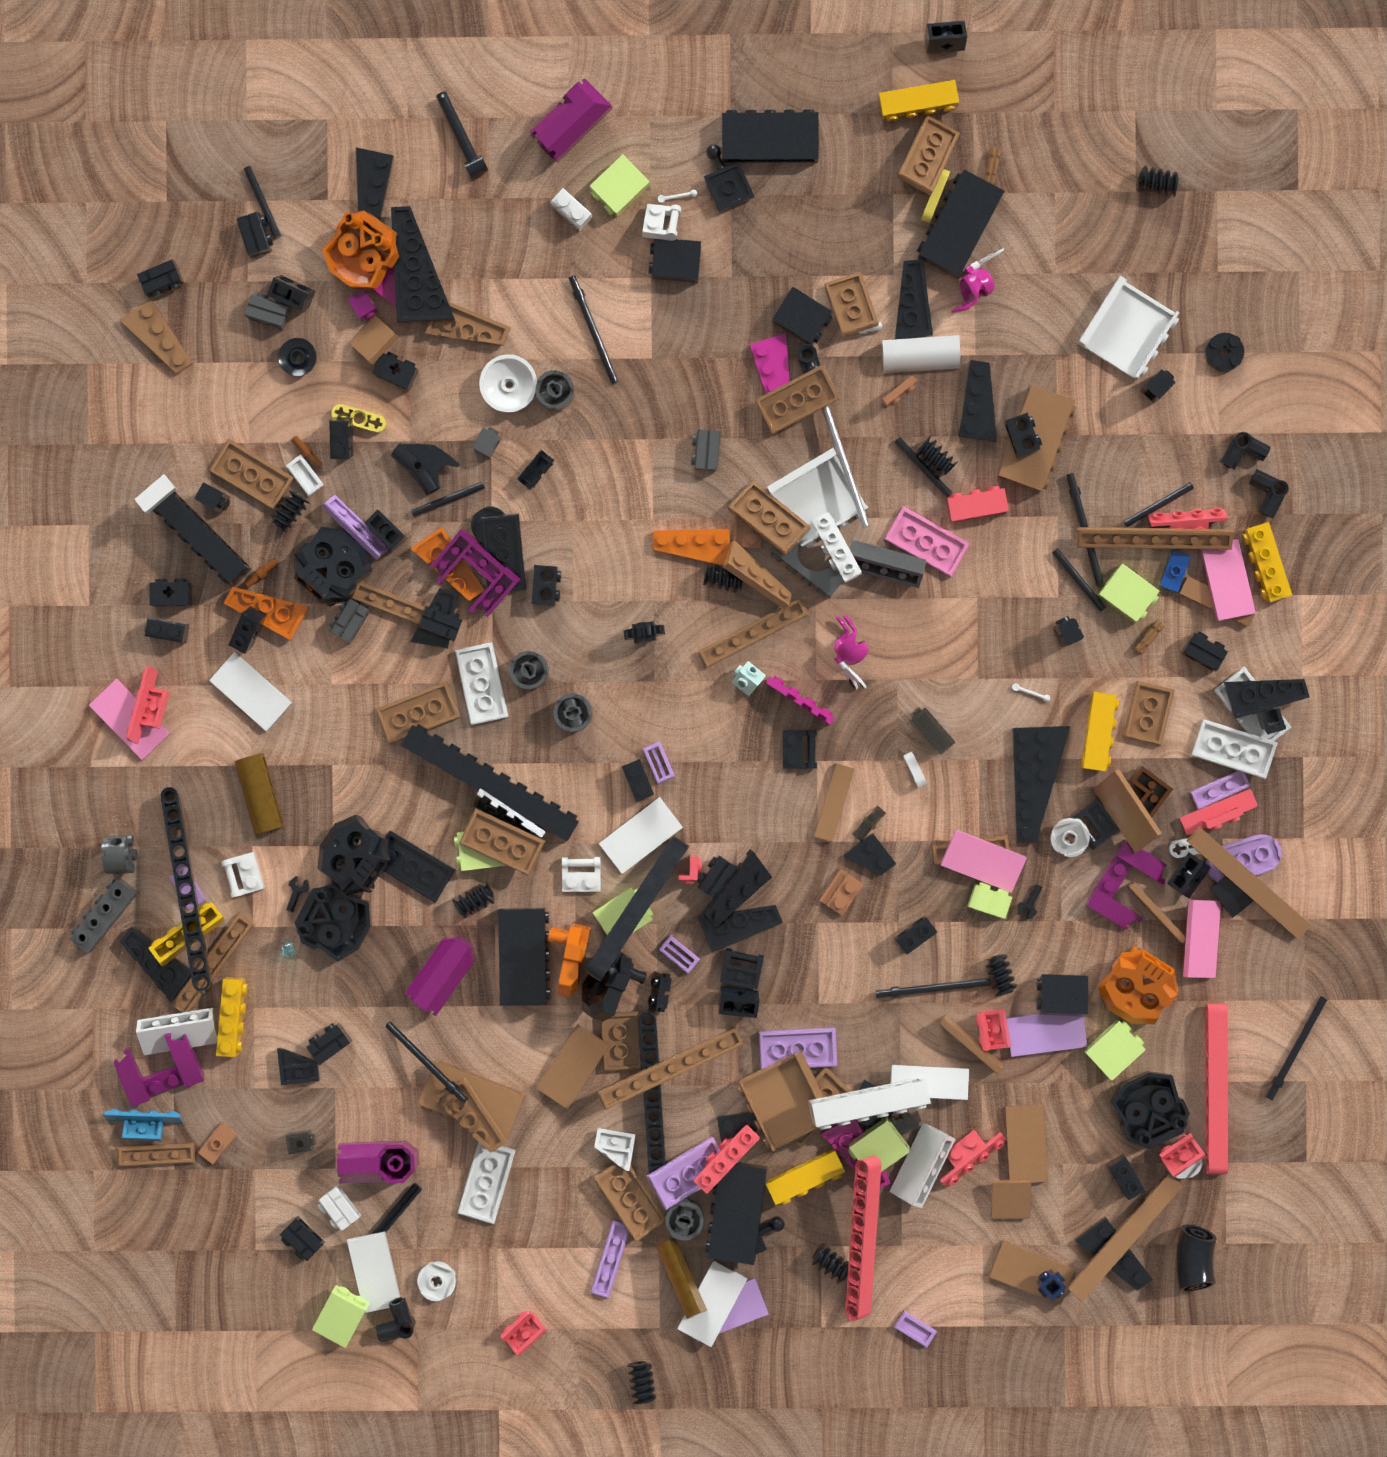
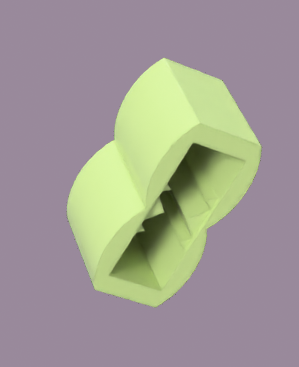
M981 882L979 886L974 884L967 906L1005 919L1012 897L1008 896L1009 892L999 888L997 892L990 890V885Z

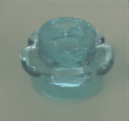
M290 941L282 942L280 950L284 958L288 956L289 959H292L291 957L296 955Z

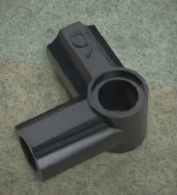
M1236 432L1231 437V442L1220 463L1235 470L1244 453L1263 462L1269 454L1271 447L1252 437L1247 432ZM1240 435L1245 437V443L1242 446L1237 442Z
M1256 469L1249 484L1267 493L1258 512L1274 519L1285 495L1288 493V484ZM1276 484H1281L1284 488V492L1280 495L1274 491Z
M398 1297L389 1302L394 1321L376 1326L377 1337L380 1342L396 1338L408 1339L413 1334L416 1321L411 1316L406 1299ZM402 1325H408L410 1328H404Z

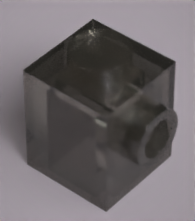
M311 1129L290 1132L285 1135L288 1155L312 1151L314 1145H316L315 1134H312Z

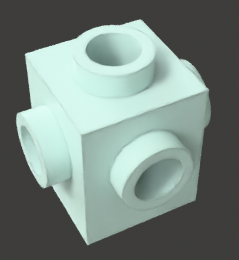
M748 661L744 667L739 665L733 673L735 678L732 680V683L746 695L750 696L766 675Z

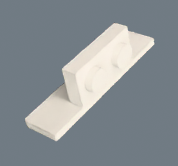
M827 512L813 519L812 522L823 542L820 546L825 556L829 554L831 557L828 561L832 569L838 570L845 583L861 575V569L830 513Z

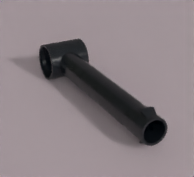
M444 91L436 95L467 160L464 165L471 179L489 171L482 156H477L447 92Z

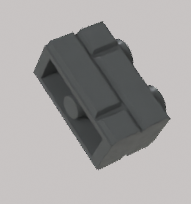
M257 293V296L252 294L245 317L284 330L291 308L278 300H269V296Z
M697 430V434H693L692 446H696V453H692L691 465H695V470H718L720 431Z
M349 598L348 601L341 604L339 608L341 613L338 618L335 616L329 626L332 627L330 632L352 643L371 610Z

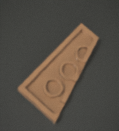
M448 302L455 320L430 321L425 332L426 335L504 346L511 327Z
M733 540L729 545L723 568L785 610L789 606L792 593Z
M466 1077L456 1082L459 1089L468 1097L465 1103H462L454 1094L451 1095L447 1090L432 1098L437 1103H440L449 1115L455 1117L464 1129L466 1128L471 1132L472 1136L490 1153L507 1143V1139Z

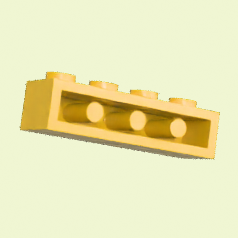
M955 80L881 92L878 96L882 120L887 119L888 122L898 120V117L902 116L913 118L919 113L931 115L936 113V110L944 109V112L953 111L959 104Z
M1269 522L1243 530L1242 538L1244 544L1248 545L1250 550L1248 557L1251 564L1254 563L1256 569L1254 576L1257 582L1260 581L1262 599L1266 600V603L1292 596Z
M1091 692L1081 768L1106 771L1107 768H1110L1111 756L1108 755L1109 749L1113 748L1114 737H1111V733L1116 727L1114 712L1119 707V699H1116L1117 695Z
M212 902L206 903L199 908L204 936L226 921ZM191 923L188 926V931L190 932L197 929L196 923ZM182 924L171 928L167 935L163 938H158L149 947V950L162 967L186 950Z
M226 977L223 979L216 1056L236 1057L242 1052L243 1043L240 1041L241 1034L244 1032L242 1018L246 1011L244 996L247 995L248 984H246V979Z
M833 1148L767 1180L765 1183L775 1205L780 1203L782 1206L791 1201L790 1198L796 1195L801 1197L807 1194L808 1190L813 1187L818 1189L826 1184L825 1181L831 1178L833 1181L841 1178L845 1169Z

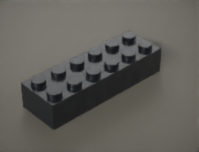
M175 491L152 510L156 515L165 518L163 522L170 529L173 528L179 532L177 536L183 542L192 545L190 549L197 556L206 559L204 563L211 570L214 569L219 572L217 576L225 584L237 585L252 570Z

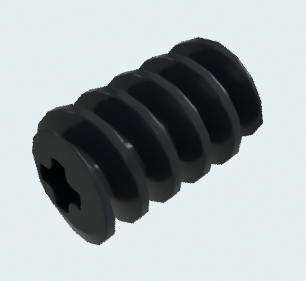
M1143 166L1138 177L1137 189L1140 184L1143 186V191L1148 186H1150V192L1157 188L1158 194L1165 189V195L1168 196L1169 192L1173 191V197H1175L1179 184L1178 173L1174 172L1171 176L1170 171L1167 170L1163 175L1162 169H1159L1156 173L1155 168L1152 167L1148 172V167Z
M930 435L918 448L916 456L923 454L921 460L925 461L928 459V467L935 465L932 471L940 470L938 474L940 478L946 475L958 461L951 463L953 456L946 458L948 451L941 453V445L935 448L937 441L929 442Z
M291 490L289 493L292 497H284L287 503H279L282 510L274 509L277 516L270 514L272 522L285 533H287L285 526L292 528L290 520L297 521L295 514L302 515L299 509H307L304 503L311 504L300 494Z
M712 563L710 568L707 565L703 581L704 586L710 581L712 588L718 583V589L725 585L726 591H729L732 587L733 593H736L738 589L741 592L743 584L741 579L728 570L723 571V565H720L718 569H716L715 563Z
M485 881L486 887L479 884V891L474 887L472 888V894L465 891V898L458 895V902L452 898L455 908L464 918L468 917V912L472 915L475 914L474 908L481 911V904L486 908L488 907V901L492 904L495 903L494 893L487 881Z
M999 954L984 959L990 961L985 967L992 968L988 975H994L990 982L997 983L993 987V990H999L995 997L1012 993L1017 987V984L1011 983L1015 980L1014 976H1008L1013 971L1012 969H1006L1010 965V962L1004 961L1008 957L1007 954Z
M822 1243L812 1256V1266L819 1263L818 1270L826 1268L824 1274L827 1275L831 1272L830 1279L832 1280L837 1276V1284H839L848 1277L849 1262H843L842 1256L836 1259L837 1253L832 1252L830 1254L831 1249L829 1247L824 1249V1243Z
M646 1361L627 1364L628 1367L633 1368V1370L628 1372L629 1375H634V1378L629 1380L635 1383L634 1386L630 1387L631 1390L636 1391V1393L631 1395L632 1398H637V1401H634L633 1404H646L656 1399V1395L653 1394L655 1387L651 1386L654 1384V1380L651 1378L653 1372L650 1371L652 1364Z

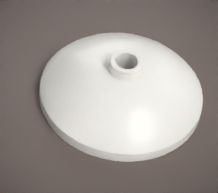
M498 356L488 362L481 373L479 382L481 394L488 405L498 411L506 413L519 411L529 405L536 394L537 377L535 371L526 360L519 356ZM508 382L513 383V387L510 389L506 388Z

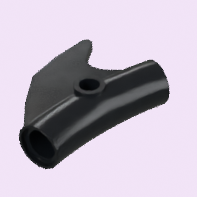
M399 443L391 454V457L412 475L426 496L441 488L439 471L442 466L459 467L458 462L435 445ZM418 464H422L420 469H416Z

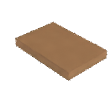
M861 272L824 283L842 337L879 326Z
M1136 681L1123 737L1161 746L1175 690Z
M639 1011L615 1012V1015L604 1022L601 1021L602 1040L610 1045L603 1055V1070L642 1069Z

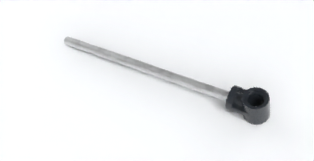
M804 344L799 348L797 359L803 374L821 366L817 350L813 345ZM808 351L812 354V357L805 359L802 353ZM826 406L822 409L862 528L870 524L829 406Z

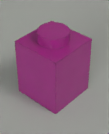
M364 289L347 299L361 321L372 319L378 311Z

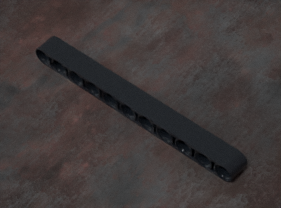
M166 787L162 790L160 797L192 985L198 993L206 994L212 988V980L181 800L174 788ZM168 794H175V798L172 801H166ZM172 812H177L178 817L176 819H169V815ZM176 830H180L181 836L178 838H173V832ZM178 849H184L185 852L182 856H175V852ZM180 868H188L187 873L179 875L178 871ZM184 886L191 887L188 894L181 893ZM187 905H194V910L192 912H185V907ZM191 923H196L197 929L193 932L188 931V926ZM194 942H200L201 946L198 950H191V945ZM197 961L204 962V966L201 969L194 968V964ZM200 980H207L206 987L198 988L197 984Z

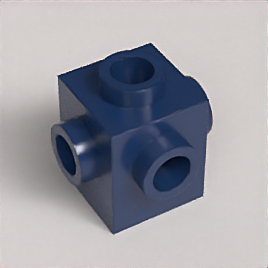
M1050 1269L1048 1272L1044 1271L1038 1277V1291L1045 1298L1048 1296L1053 1301L1065 1292L1066 1286L1063 1283L1065 1279L1058 1271L1054 1273ZM1052 1280L1054 1281L1053 1285H1051V1286L1047 1285V1284H1049Z

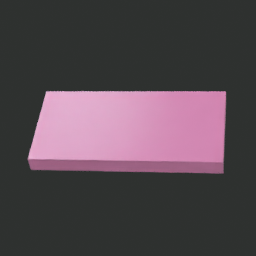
M904 506L884 539L912 556L926 559V564L949 577H952L970 545L967 541Z
M1233 540L1232 550L1200 549L1217 622L1255 614L1239 540Z
M115 679L89 706L141 760H144L171 733L162 724L160 729L143 726L138 744L127 740L126 731L130 725L132 710L135 707L137 698L119 679Z
M955 829L941 861V866L1012 893L1027 858Z
M1189 900L1183 977L1216 978L1221 911L1220 901Z

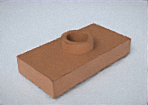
M222 1122L198 1153L211 1164H214L237 1133Z

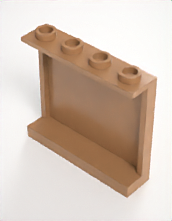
M801 1050L739 1080L740 1085L737 1087L742 1097L746 1095L749 1101L746 1103L750 1114H755L757 1120L754 1122L758 1130H763L766 1136L763 1138L767 1149L771 1147L774 1152L776 1148L818 1128L812 1123L808 1100L823 1098L824 1096Z

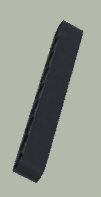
M675 836L672 837L584 969L586 973L598 981L602 980L689 848V845Z
M651 1010L643 1011L639 1017L642 1070L660 1062L657 1017ZM644 1015H651L653 1022L645 1024L642 1018ZM646 1034L653 1035L654 1042L646 1043L644 1036ZM652 1053L656 1059L654 1062H647L645 1055ZM661 1084L644 1092L649 1174L654 1169L666 1164ZM654 1091L658 1094V1099L652 1101L648 1098L647 1094ZM657 1111L659 1118L652 1120L649 1117V1112ZM658 1130L661 1136L658 1139H653L650 1136V1132ZM659 1149L662 1152L661 1157H653L651 1154L652 1150Z

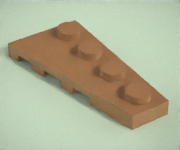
M152 299L119 319L175 373L179 374L194 364Z

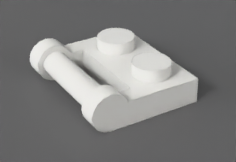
M647 204L642 237L669 241L676 240L678 234L676 228L678 216L681 214V207L679 205H672L670 207ZM665 216H671L668 230H663Z
M255 852L221 861L230 885L231 898L265 888ZM237 863L244 889H238L231 864Z
M562 857V892H601V857H595V859H568V857ZM568 867H595V872H568Z

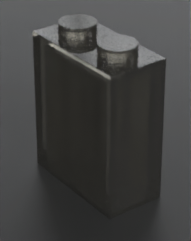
M917 707L909 714L911 718L908 721L938 755H942L956 743L926 707Z

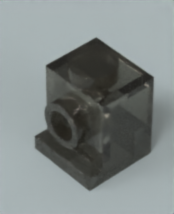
M907 1110V1112L899 1113L897 1118L891 1115L894 1127L900 1135L920 1128L918 1123L921 1122L918 1111L909 1112Z

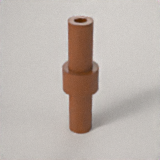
M297 435L291 439L294 445L301 451L300 454L305 459L308 458L317 469L323 464L313 454V450L306 446Z
M275 558L271 559L263 567L260 566L256 569V573L244 583L250 588L258 580H263L268 575V572L279 563Z

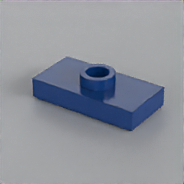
M1172 550L1159 587L1178 593L1191 556Z

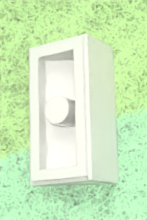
M163 474L135 500L146 514H149L177 488Z

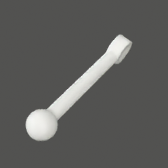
M691 190L688 193L671 196L659 195L658 202L664 203L665 200L687 196L696 197L697 191Z
M1016 683L1012 685L1014 691L1019 690L1043 699L1044 702L1050 701L1049 695L1038 694L1022 688Z

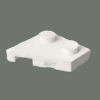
M598 1128L594 1148L629 1172L636 1134Z

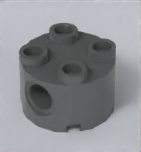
M550 370L538 378L535 393L539 402L550 411H560L572 403L575 397V388L566 373Z
M525 651L513 658L509 673L512 681L517 686L533 690L546 682L549 676V667L542 655L532 651Z
M574 693L566 694L559 698L553 710L557 725L570 732L586 728L591 722L593 715L592 706L584 696Z
M133 835L105 836L103 838L101 852H104V857H102V865L106 874L134 873V860H137L138 854L137 849H133Z
M683 1199L670 1207L666 1212L665 1223L670 1234L674 1238L683 1241L696 1237L703 1228L704 1214L702 1208L691 1199Z

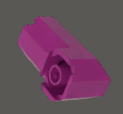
M585 78L582 79L583 84L577 82L563 96L565 100L563 104L559 102L530 131L533 139L535 137L538 139L537 144L552 159L554 158L557 163L612 110V105Z
M462 936L444 938L407 989L405 995H411L410 1000L428 1013L430 1010H433L434 1013L432 1015L437 1016L475 962L473 944Z
M405 1140L346 1142L338 1144V1149H341V1154H337V1175L341 1177L339 1184L370 1182L404 1183L419 1166L418 1149Z

